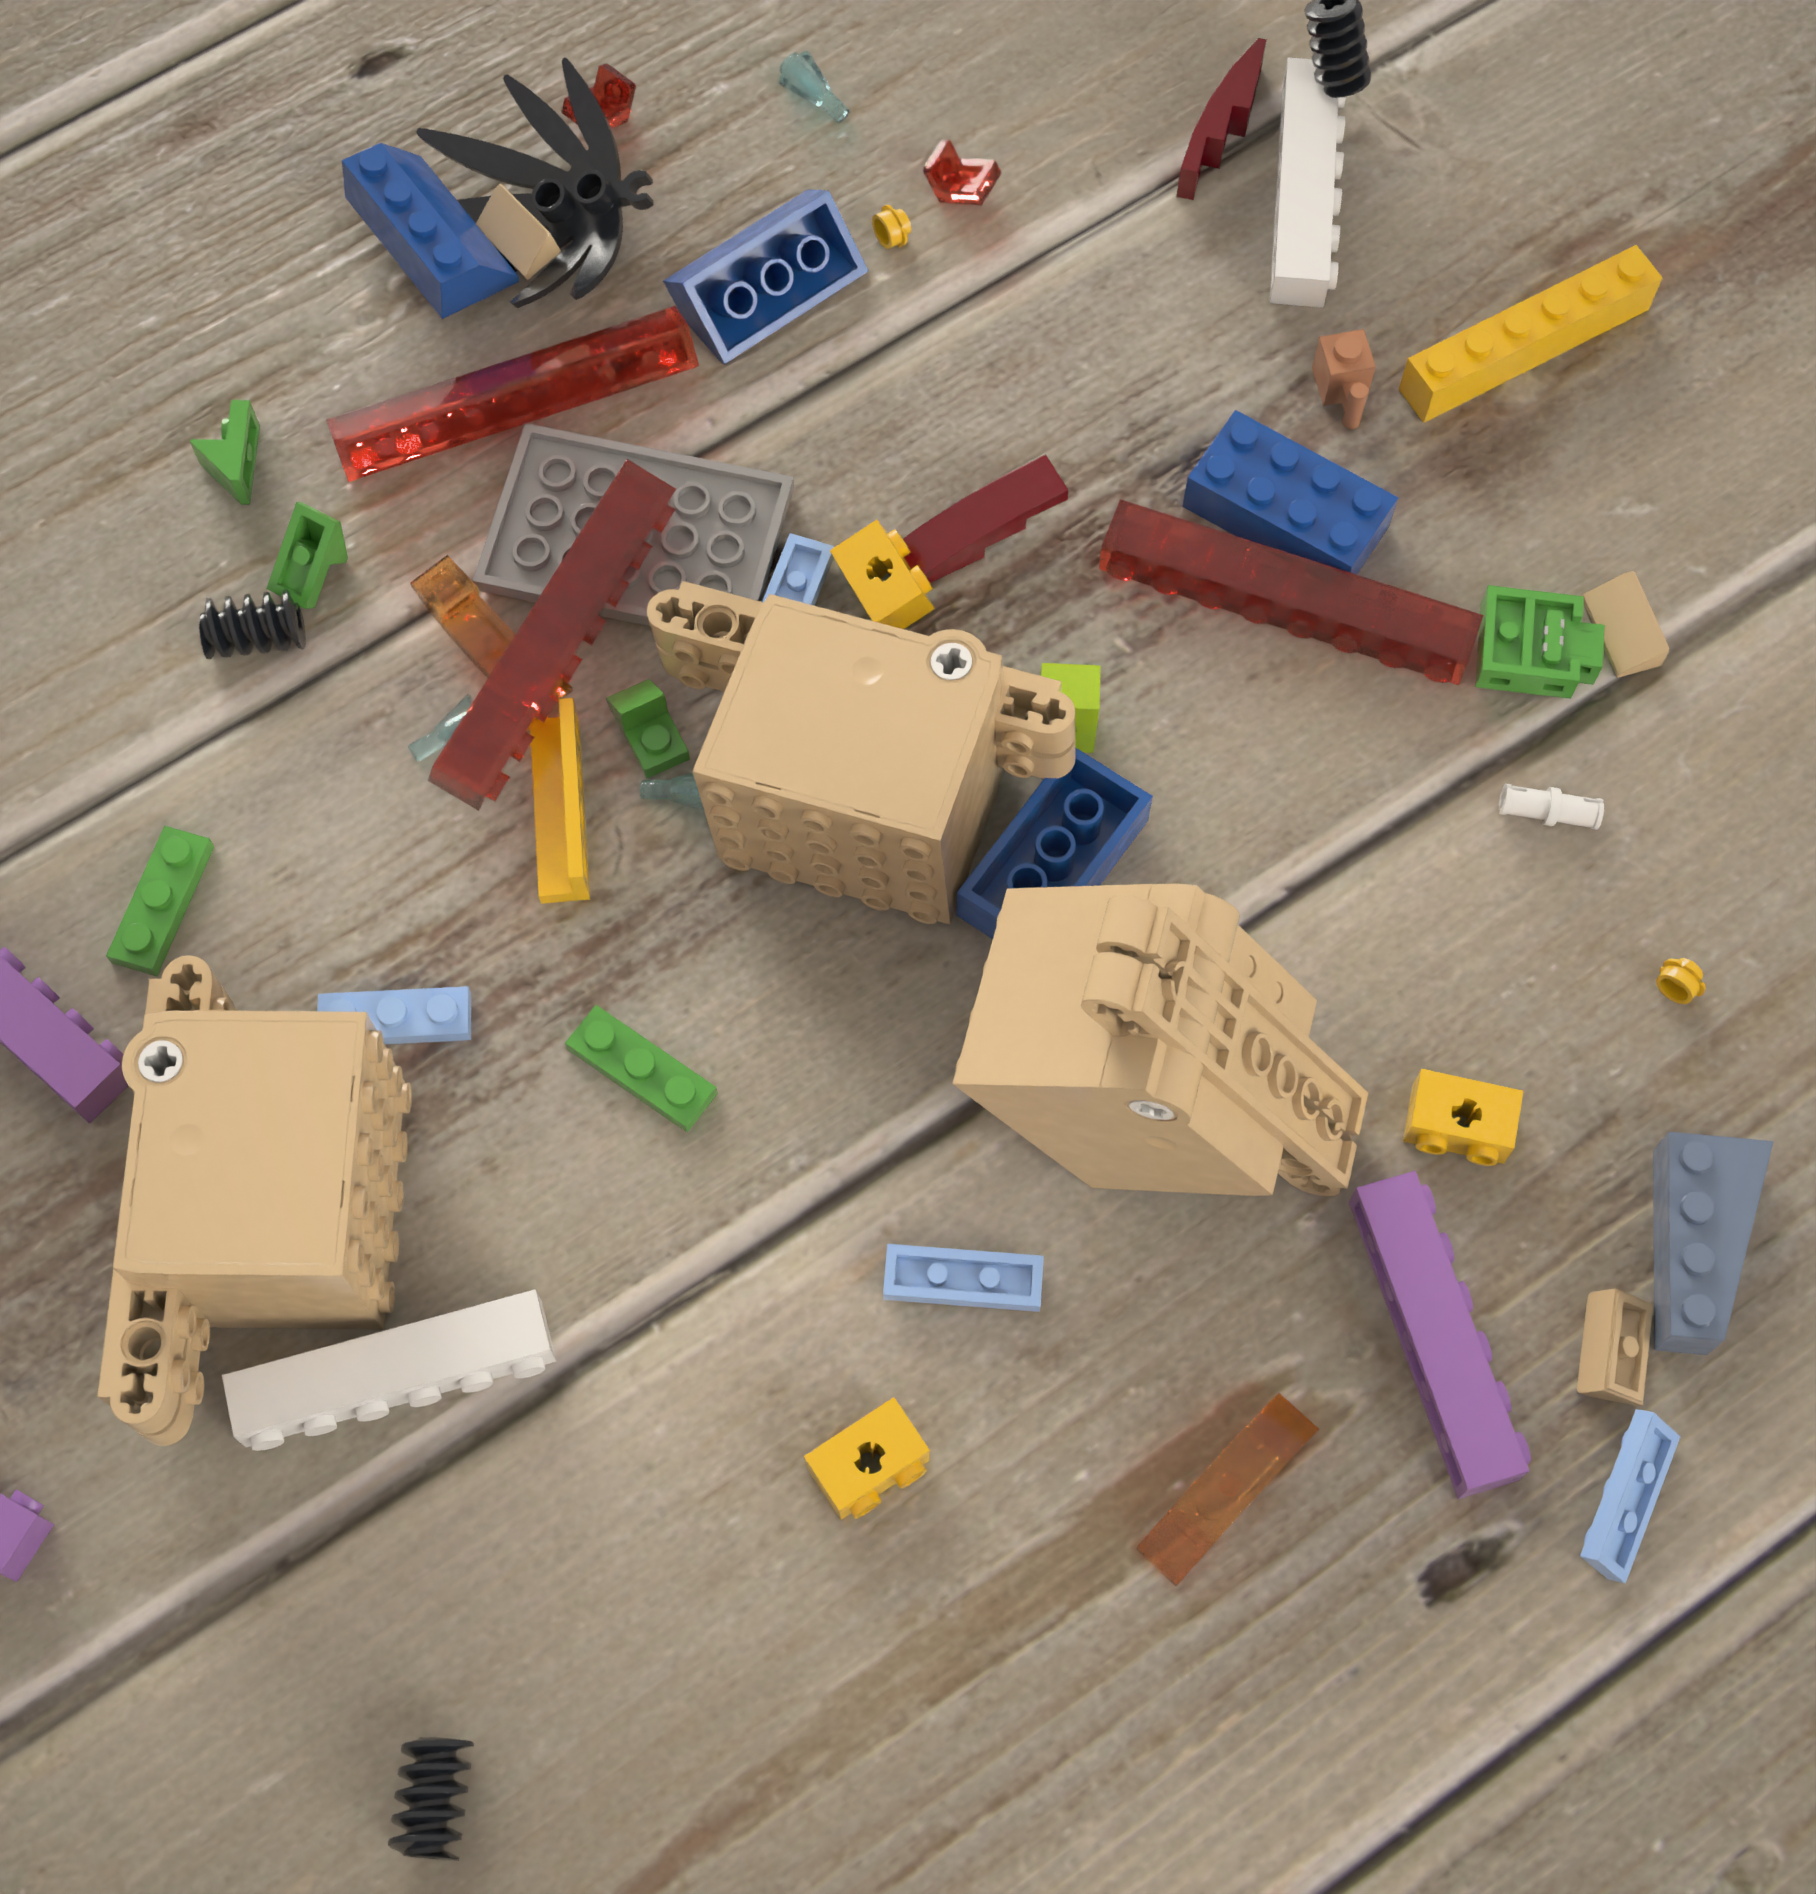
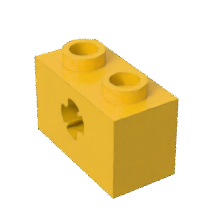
M876 519L830 550L872 621L905 629L935 609L926 595L933 587L918 565L910 569L904 556L911 552L896 529L888 533ZM889 573L891 576L883 581L882 578Z
M1421 1069L1412 1085L1403 1142L1416 1144V1149L1428 1154L1440 1155L1448 1151L1466 1155L1468 1161L1478 1165L1493 1166L1497 1163L1504 1164L1515 1148L1523 1091ZM1455 1115L1467 1118L1464 1124H1470L1468 1128L1458 1125L1457 1122L1460 1118H1454Z
M893 1397L806 1454L804 1461L806 1468L840 1520L851 1513L855 1519H858L877 1507L882 1502L879 1494L897 1483L899 1488L903 1489L922 1477L927 1472L924 1464L930 1461V1449L895 1397ZM871 1452V1458L874 1459L876 1453L881 1456L879 1459L880 1471L870 1474L867 1467L864 1473L859 1470L861 1468V1455Z

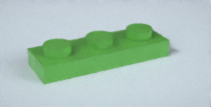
M164 825L107 952L106 957L111 963L158 976L215 847L210 838Z
M597 1005L593 1007L565 1042L568 1051L687 1133L718 1094L716 1086Z

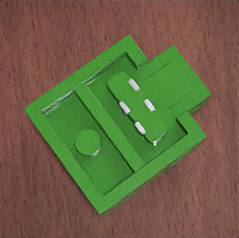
M1488 585L1480 604L1475 687L1571 699L1578 683L1594 685L1603 667L1605 625L1581 622L1583 618L1584 596Z

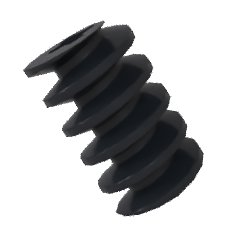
M1312 0L1306 5L1304 12L1306 18L1309 19L1307 31L1312 36L1309 46L1311 51L1314 52L1311 59L1313 66L1316 67L1314 72L1315 81L1325 85L1323 89L1325 94L1332 98L1347 97L1364 90L1370 84L1372 76L1368 66L1370 60L1366 50L1367 40L1364 34L1365 24L1362 18L1363 8L1361 2L1358 0Z
M283 590L281 603L275 605L269 592H264L260 607H256L250 594H245L241 609L236 608L231 596H225L223 611L217 610L212 598H206L204 613L200 614V640L203 653L208 660L213 658L216 649L221 657H231L235 646L239 653L244 656L251 654L254 644L260 653H269L273 641L278 650L282 652L288 651L292 639L299 649L305 648L306 634L302 611L299 604L294 603L288 590Z
M420 1737L417 1740L401 1745V1752L415 1759L416 1762L398 1768V1776L413 1784L410 1787L395 1792L394 1798L409 1806V1810L392 1815L391 1822L405 1829L406 1834L390 1838L388 1840L390 1848L407 1857L459 1861L460 1857L444 1850L446 1844L462 1840V1833L448 1827L447 1823L450 1820L465 1816V1810L450 1803L451 1797L468 1793V1786L454 1780L453 1777L455 1773L471 1769V1763L456 1756L457 1750L474 1746L473 1742L452 1738Z

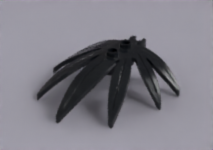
M567 58L562 59L566 87L577 124L589 147L588 150L585 149L564 120L540 97L510 75L505 74L503 80L527 120L551 149L571 165L570 171H564L530 155L486 141L431 129H417V135L426 144L458 164L494 180L533 189L532 193L512 195L550 232L560 249L572 241L525 289L510 301L515 308L530 304L549 294L571 277L580 266L581 269L573 284L570 295L575 300L587 295L608 274L618 255L623 234L622 207L632 205L635 209L645 210L654 205V201L648 193L637 194V191L642 186L653 184V179L646 171H633L621 181L618 149L609 122L592 90ZM491 196L459 199L457 201L473 221L477 223ZM504 257L512 269L517 272L516 268Z

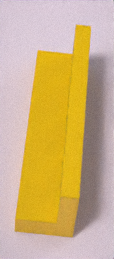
M565 698L559 699V717L530 720L538 896L541 904L590 900L580 722L574 699Z

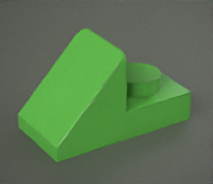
M231 400L229 418H224L221 424L222 439H192L190 444L200 465L240 504L250 505L260 424L250 400Z
M296 502L266 589L281 597L283 590H288L294 603H298L304 609L315 608L329 566L346 563L348 560L341 522L303 502Z
M650 679L606 697L607 704L646 779L690 760L689 751L668 713L665 695Z

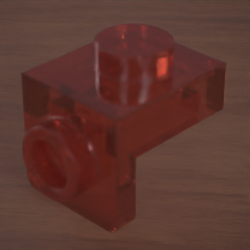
M608 63L600 65L594 87L590 89L603 109L612 129L628 122L636 84ZM569 96L565 97L561 113L577 124Z
M941 140L923 168V173L939 203L982 206L1002 174L996 160L959 158L950 140Z

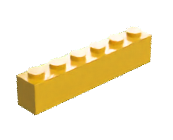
M1634 245L1409 357L1403 372L1399 391L1421 421L1425 423L1648 311L1663 277L1639 247Z

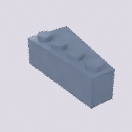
M1668 1132L1654 1148V1350L1708 1355L1725 1341L1774 1141Z

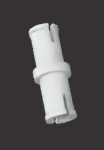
M1505 783L1500 794L1499 814L1541 819L1542 825L1554 826L1556 822L1591 827V829L1598 830L1603 819L1604 800L1562 794L1560 788L1548 787L1546 791Z

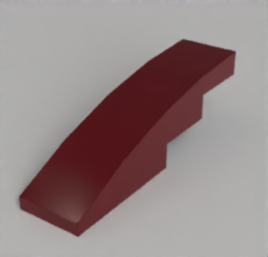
M1258 38L1230 68L1210 97L1192 132L1180 168L1176 197L1194 200L1202 165L1220 169L1228 134L1241 137L1246 136L1262 70L1267 39Z
M1045 454L966 496L903 538L911 552L904 556V559L910 569L918 565L930 583L983 559L986 547L1025 530L1028 518L1068 500L1069 490Z

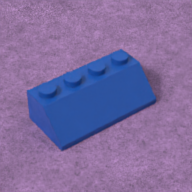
M378 143L342 160L345 198L442 319L519 282L517 273L421 156L384 143Z
M806 190L666 278L663 282L686 324L722 364H726L867 273L868 268L830 191Z

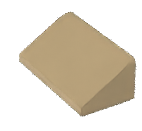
M500 183L493 191L476 224L495 248L526 280H529L556 257L561 250L550 232Z
M1634 571L1624 573L1582 595L1584 596V605L1592 623L1605 625L1604 650L1617 678L1662 665L1669 653V646Z
M1616 1288L1595 1291L1588 1295L1577 1382L1578 1393L1589 1397L1643 1406L1653 1303Z

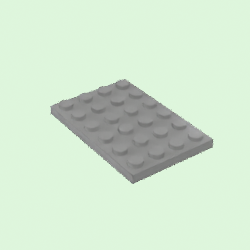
M525 423L472 580L474 588L477 591L650 626L647 606L652 597L664 590H679L682 581L762 601L794 490V477Z

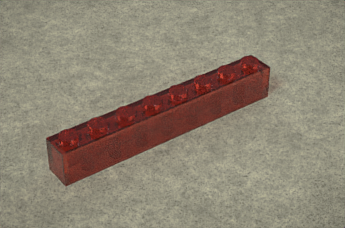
M672 306L326 419L348 482L699 367L689 326L676 306Z
M626 459L435 761L428 778L429 782L478 811L487 797L496 802L510 779V776L503 773L512 758L521 762L535 738L528 733L536 718L545 723L559 699L552 694L560 680L567 684L570 683L583 661L582 658L576 655L584 641L591 646L594 644L607 622L600 615L607 604L616 608L630 585L629 582L623 579L631 566L639 571L653 548L651 544L646 542L654 529L662 534L676 509L670 506L669 503L676 488Z
M1121 499L1101 547L1099 570L1108 572V574L1116 579L1123 581L1134 580L1152 586L1162 594H1177L1196 600L1200 605L1209 609L1227 610L1242 615L1243 618L1255 624L1267 623L1285 629L1298 638H1313L1332 644L1336 649L1345 653L1357 652L1378 659L1388 667H1403L1416 671L1438 683L1450 682L1456 685L1460 684L1484 616Z

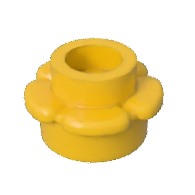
M884 205L881 209L882 212L872 217L874 234L885 249H890L896 245L900 248L907 244L908 235L911 233L910 221L903 210H896L891 205Z
M1685 958L1664 961L1663 966L1660 968V975L1656 979V985L1660 992L1669 1000L1678 1004H1688L1695 996H1702L1706 990L1705 983L1701 982L1703 978L1701 968L1693 961Z

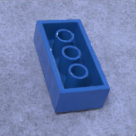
M1235 410L1187 477L1182 507L1344 595L1389 528L1399 497Z
M1075 747V764L1072 770L1061 778H1044L958 890L956 916L993 939L997 917L1001 911L1007 889L1100 886L1148 822L1153 796Z

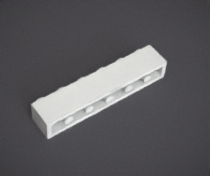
M1287 58L1281 98L1270 303L1323 308L1327 290L1336 289L1338 278V262H1331V252L1337 253L1340 225H1332L1333 216H1339L1342 199V188H1334L1335 179H1341L1344 153L1336 152V143L1342 144L1345 116H1338V108H1344L1346 97L1332 98L1325 94L1323 90L1325 85L1315 81L1314 72L1316 67L1313 66L1312 59Z
M536 1289L224 1374L222 1379L233 1437L245 1447L252 1446V1450L261 1451L278 1447L284 1443V1437L304 1432L306 1436L329 1433L337 1428L336 1422L355 1417L361 1422L382 1418L389 1414V1408L409 1403L411 1407L430 1405L441 1400V1393L459 1388H462V1392L465 1393L481 1391L491 1387L494 1384L493 1379L514 1374L515 1378L531 1377L545 1371L546 1364L557 1361L543 1303Z

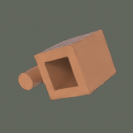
M1364 329L1320 336L1312 365V371L1323 406L1342 403L1344 408L1342 424L1348 429H1355L1360 425L1376 368Z

